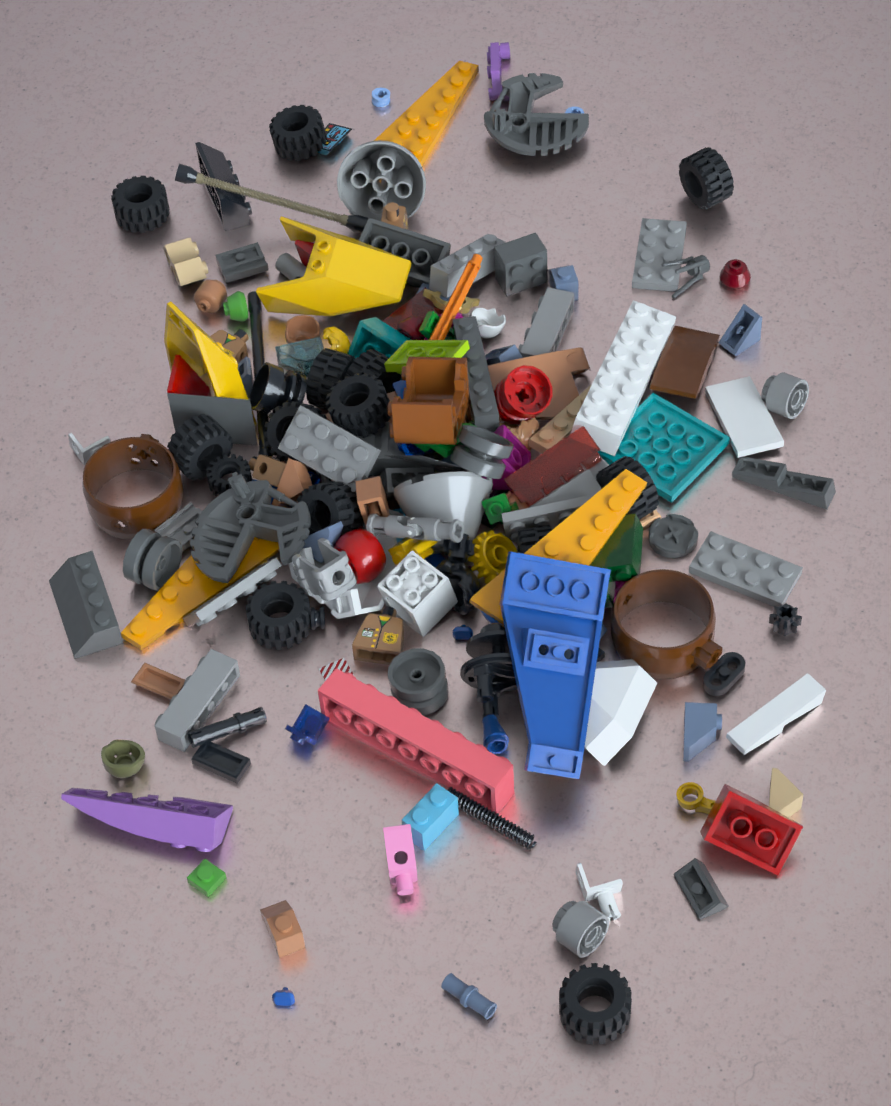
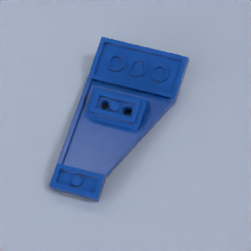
M508 552L500 607L529 742L524 770L580 779L611 570ZM541 645L546 647V652L543 655L539 653ZM567 649L571 651L569 659H566L564 656V652Z

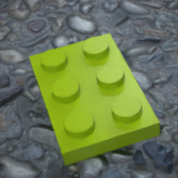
M406 340L384 365L386 372L402 374V367L406 366L409 357L462 358L470 347L468 340Z

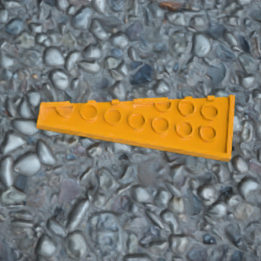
M458 61L374 141H390L405 147L423 166L478 74L479 65Z
M625 469L524 554L590 566L643 492L647 482ZM505 570L470 599L472 605L503 625L500 599Z
M254 537L247 554L229 583L213 581L205 576L196 565L198 562L194 561L191 555L121 632L122 638L138 649L143 650L163 636L167 629L178 622H183V618L262 563L267 562L276 553H280L279 543Z

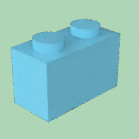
M436 783L402 819V825H411L413 844L425 851L459 815L458 797Z

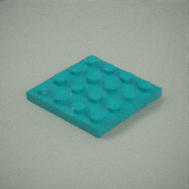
M652 393L636 409L615 456L594 449V451L609 465L624 456L638 461L651 476L658 495L672 503L730 444V437Z

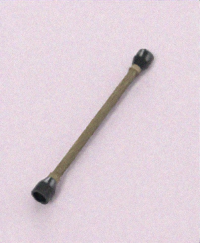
M179 164L175 176V181L184 184L197 183L201 185L204 183V185L207 184L212 187L215 186V188L218 187V189L229 190V192L232 191L235 194L240 193V195L243 194L246 197H254V199H259L260 201L270 202L278 206L281 205V207L284 206V208L287 207L292 210L295 209L298 212H306V214L309 213L312 216L317 215V217L320 216L323 219H331V221L341 223L340 225L346 226L351 231L362 234L369 219L361 215L343 214L340 216V214L337 215V213L334 214L331 211L326 212V210L310 207V205L307 206L299 202L296 203V201L285 200L282 197H274V195L271 196L268 193H260V191L244 188L233 183L230 184V182L227 183L222 180L219 181L216 178H208V176L205 177L204 174L197 172L192 167Z

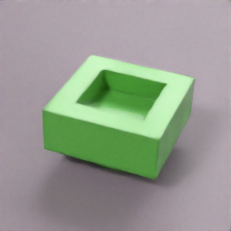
M204 859L189 874L187 881L194 888L209 897L226 879V874L207 859Z

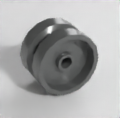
M463 425L458 436L463 445L454 447L450 457L451 461L475 474L493 479L502 478L506 465L501 459L510 457L514 447L513 443L491 431L471 425Z
M142 529L134 536L126 550L123 560L124 577L137 584L143 583L147 588L158 592L179 569L182 558L181 543L168 536L162 537L153 530Z
M416 648L401 652L392 660L388 667V680L392 696L408 708L417 709L423 716L437 711L444 705L448 697V682L445 665L440 656L433 651Z

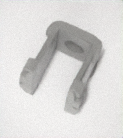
M320 538L317 541L325 565L318 568L297 553L292 557L293 570L295 575L298 576L297 581L299 585L303 587L307 595H319L321 599L331 601L356 585L357 580L348 564L349 559L346 552H339L330 545L329 540ZM334 573L336 575V580H340L338 583L333 584L332 577Z

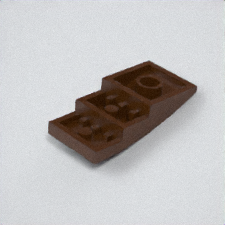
M674 326L658 361L650 389L696 399L706 380L707 370L713 361V354L718 345L720 335Z

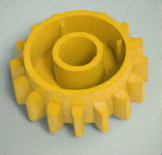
M491 530L488 533L483 532L473 539L472 543L475 544L474 555L469 557L468 561L474 563L471 570L479 572L477 575L478 579L484 577L485 584H488L506 569L508 552H518L509 538L502 535L501 532L495 534Z

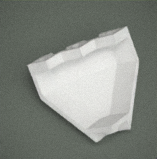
M384 534L375 536L386 555V566L381 575L369 583L356 584L331 601H325L319 595H313V597L320 604L325 603L332 610L331 614L337 619L382 610L385 602L377 585L396 567L388 552V549L397 544L396 538L387 537ZM311 547L303 548L299 554L315 565ZM291 562L289 563L291 577L298 583V576L295 575L294 565ZM335 573L332 577L333 584L337 583Z
M633 659L596 663L585 748L604 766L632 738L657 685V682Z

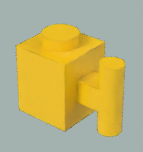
M406 537L388 549V552L392 557V561L397 566L412 550L425 559L434 552L432 546L438 543V541Z

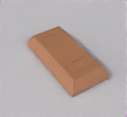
M144 663L131 683L171 700L183 688L185 679Z

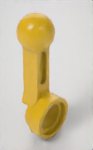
M694 782L682 784L676 792L678 804L687 810L695 809V812L709 814L716 802L704 797L702 787ZM693 794L698 797L695 801L688 802L683 799L686 795Z

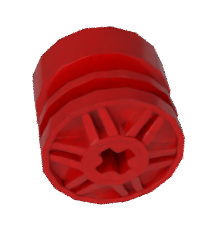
M523 365L512 370L494 389L499 416L510 424L520 425L521 421H527L539 415L549 406L552 399V385L547 375L534 366Z

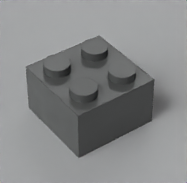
M536 232L494 246L495 279L506 297L548 282L547 249Z

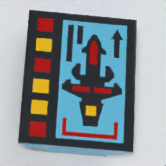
M329 123L325 127L327 142L322 144L323 148L317 153L328 155L349 134L352 128Z

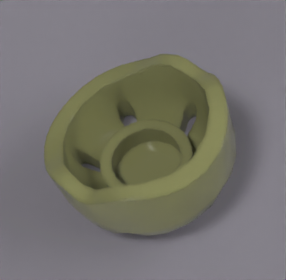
M113 740L102 748V763L105 770L112 776L128 778L137 774L145 761V751L136 742Z

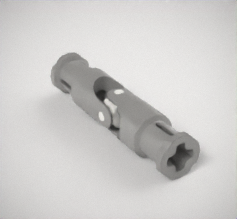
M371 514L366 524L367 531H370L374 536L384 534L391 538L408 537L429 541L449 539L459 543L464 534V525L460 520L448 522L440 518L400 515L380 517L377 514Z

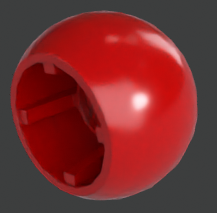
M358 529L346 532L338 539L334 546V549L339 552H346L349 559L348 564L357 580L356 584L369 583L381 575L386 566L385 552L378 539L370 531Z

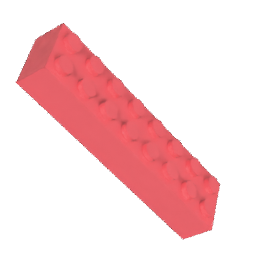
M336 668L318 689L322 720L431 781L438 783L440 786L446 789L453 787L456 791L463 793V796L467 795V797H470V800L474 799V801H477V804L481 803V806L484 805L485 808L488 807V810L495 811V814H499L514 795L513 764L507 758L496 756L483 745L474 744L461 733L452 732L439 721L430 720L417 709L408 708L395 697L386 696L373 685L364 684L357 680L351 673H344Z

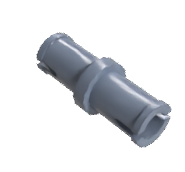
M452 973L448 974L443 980L441 988L459 999L460 1004L465 1008H472L486 1020L495 1013L497 1004L480 994L478 988L474 985H467Z

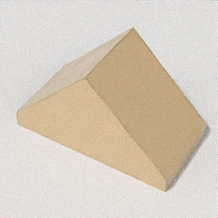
M772 768L769 807L789 818L802 808L803 793L778 768Z

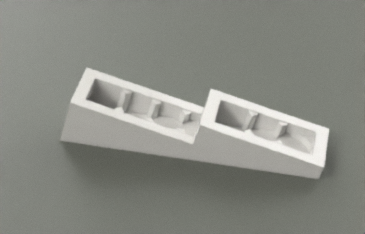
M807 673L729 731L726 738L744 755L782 733L784 725L820 705L826 689Z

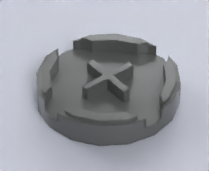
M669 514L665 518H657L650 525L648 540L650 547L661 556L679 558L690 554L695 549L698 541V530H696L694 523L690 519L682 515Z

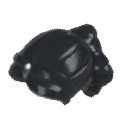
M443 560L437 565L436 569L449 578L458 602L452 607V610L461 615H466L475 609V606L470 603V599L481 589L479 579L474 571L471 570L472 566L466 565L461 561Z

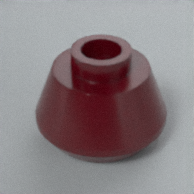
M734 259L724 265L719 277L725 286L739 289L750 282L751 274L743 261Z
M410 316L397 324V331L411 340H424L425 336L419 332L424 320L419 316Z

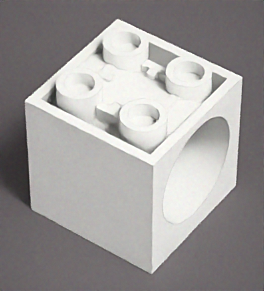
M413 550L377 585L386 606L396 609V616L401 618L404 623L422 637L458 602L449 578Z

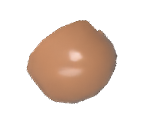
M299 315L287 321L285 339L290 347L297 350L312 349L318 343L320 326L313 317Z

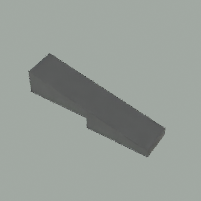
M740 457L732 471L733 478L826 510L836 493L832 478L787 471L786 464Z

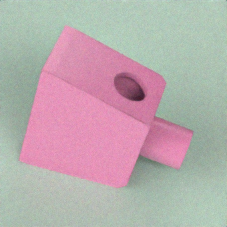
M411 825L384 827L383 832L390 884H396L398 895L412 894L414 892L413 882L417 881L418 878Z

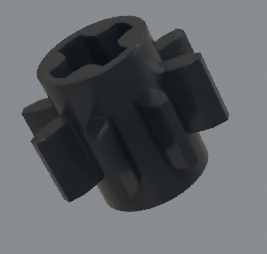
M464 533L459 543L444 539L442 551L445 552L444 555H448L449 560L466 562L468 556L474 555L475 544L472 543L473 540H469V535Z
M787 603L779 607L774 606L773 614L769 615V623L773 624V632L777 631L783 636L792 632L796 634L797 626L801 625L802 616L797 615L798 608H794Z

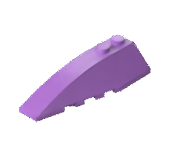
M71 788L61 795V799L113 827L138 836L170 843V846L175 848L196 847V850L200 852H210L222 843L233 811V805L184 797H173V801H159V795L148 794L147 797H138L136 799L133 798L132 793L121 792L108 796V792L104 790Z

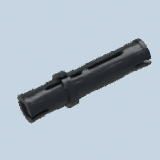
M262 707L242 714L238 712L229 719L189 731L188 739L192 747L195 748L230 734L244 733L250 727L266 723L267 717Z

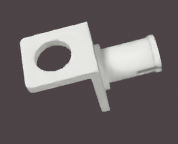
M72 433L68 434L70 447L83 465H86L89 458L99 448L111 442L109 436H106L83 448Z
M577 864L575 873L585 901L598 900L600 909L609 918V922L611 921L610 917L613 920L618 919L621 913L618 910L613 894L621 891L622 879L590 888L582 864Z

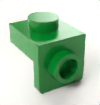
M505 493L482 501L490 525L496 522H500L502 525V513L519 510L517 502L509 504Z

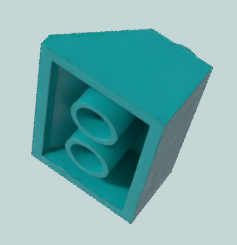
M373 317L359 322L347 354L357 358L363 352L375 349L390 358L406 340L411 339L380 319Z

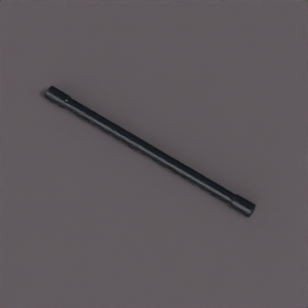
M252 291L247 295L248 311L250 313L255 380L265 360L261 319L262 304L256 291ZM256 411L259 440L258 456L262 454L273 457L270 453L271 448L265 444L268 438L264 437V432H267V427L264 426L265 422H269V414Z

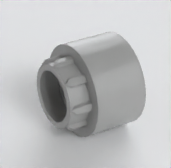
M782 372L777 376L772 375L766 380L761 398L769 411L789 419H794L800 414L807 402L809 385L806 380Z
M569 901L556 913L552 927L556 933V940L578 957L584 958L594 952L603 941L609 928V918L586 901Z

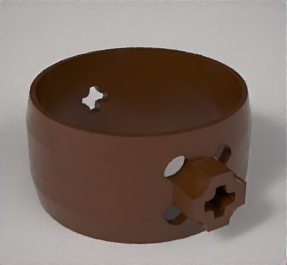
M141 434L140 437H127L112 441L99 448L89 458L84 467L82 487L88 511L97 526L113 537L132 540L142 529L154 531L182 508L183 484L179 467L171 452L150 434ZM132 458H137L140 461H134ZM150 470L161 473L171 479L167 488L159 496L141 505L116 507L96 499L97 493L105 483L125 472ZM118 522H122L125 527H122Z
M651 570L631 578L618 592L611 613V636L616 653L621 660L633 659L653 679L679 678L693 672L699 666L705 670L710 669L718 661L723 647L714 642L716 614L713 601L706 588L695 578L674 570ZM654 602H669L681 605L694 612L702 620L706 628L697 638L686 644L675 647H655L644 644L629 635L622 627L621 621L628 613L642 605Z

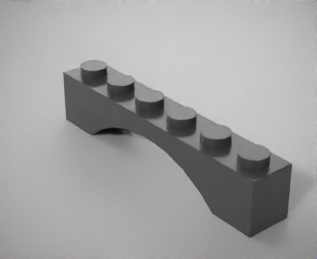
M476 316L453 319L454 340H468L470 347L462 358H467L469 404L472 423L474 426L494 433L500 426L499 412Z

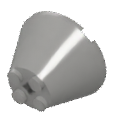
M378 140L359 145L345 157L338 172L337 189L341 201H343L351 215H361L381 221L383 207L388 203L394 202L399 206L406 207L407 218L416 213L422 204L426 190V178L420 162L408 149L394 142Z
M444 472L423 476L424 481L413 484L410 479L394 488V497L406 516L440 518L448 522L460 520L464 525V533L469 535V540H473L476 538L485 511L482 501L489 498L493 487V480L488 477L484 479L481 475L473 472ZM444 539L432 546L434 551L432 554L443 552Z

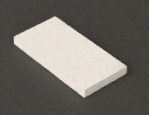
M750 376L705 387V394L725 434L730 437V444L737 458L784 446V440Z

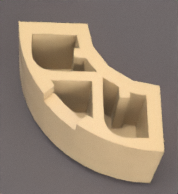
M191 238L164 245L163 250L171 271H174L175 279L179 286L207 278L206 274L209 272L206 262L201 261L200 256H198L197 244L192 242Z

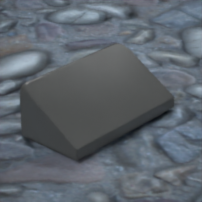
M694 858L674 873L676 880L699 919L713 915L728 907L726 900L703 862Z

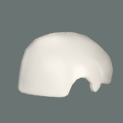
M475 308L469 315V317L476 316L481 338L497 336L506 323V316H498L495 308L489 310Z

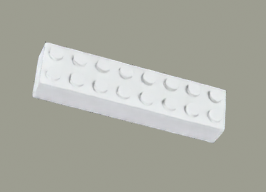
M633 300L575 418L569 439L615 456L672 332L676 316Z

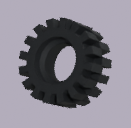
M224 454L223 459H220L218 456L215 458L216 463L211 461L209 463L210 467H207L206 474L209 488L215 496L232 488L228 480L221 479L226 474L237 472L238 475L242 474L246 482L252 481L248 461L246 459L243 460V457L240 455L236 458L235 454H231V457H227V454Z

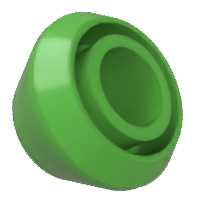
M237 291L228 296L227 302H223L225 316H230V320L245 322L248 319V308L244 293Z

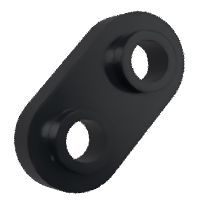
M728 652L722 655L705 673L703 678L704 690L712 696L724 695L744 674L746 664L744 657L736 652Z

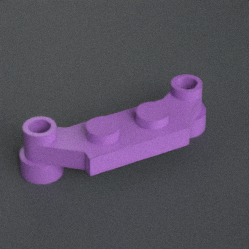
M499 42L490 43V46H488L487 62L491 66H487L488 79L492 78V88L488 89L490 101L497 100L502 91L501 58L502 60L510 59L509 42L500 43V45ZM505 95L502 101H509L510 98L507 95Z

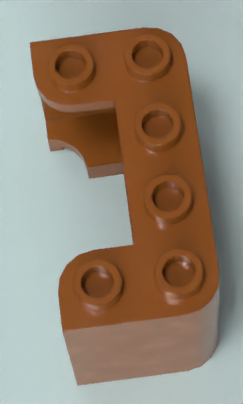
M409 357L406 366L402 367V380L406 381L403 399L399 396H394L393 400L388 403V415L392 416L393 423L390 425V437L394 438L395 443L456 445L469 404L467 358Z

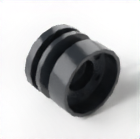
M268 362L264 363L259 369L251 389V409L268 414L271 411L275 413L274 408L277 406L283 407L285 402L303 403L307 389L306 376L300 373L295 374L291 370L284 374L282 367Z

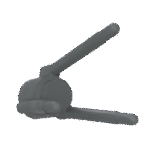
M700 255L695 258L691 256L686 259L662 263V267L686 264V266L676 269L675 273L679 274L687 271L689 275L694 276L672 295V298H676L696 281L703 279V274L710 270V263L706 256Z

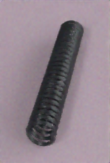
M453 787L448 788L450 793L458 797V808L463 810V812L491 826L495 831L498 830L499 833L523 845V847H527L528 850L532 849L537 843L534 841L529 847L534 840V834L527 833V830L520 829V826H516L513 822L509 823V820L502 818V815L495 814V811L488 810V807L481 806V803L477 804V801H474V799L470 800V797H467V795L463 796V793L456 791Z

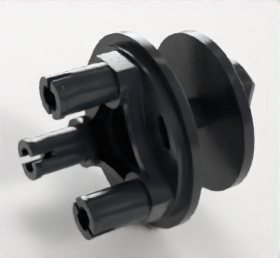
M491 623L484 626L479 634L472 636L466 642V652L473 659L468 660L462 665L460 676L465 683L477 689V701L482 702L483 705L482 718L487 715H495L499 719L498 698L503 691L516 690L517 684L505 627L500 623Z

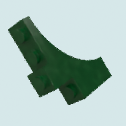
M636 514L625 515L590 565L611 570L605 608L613 607L615 581H628L640 574L643 526Z

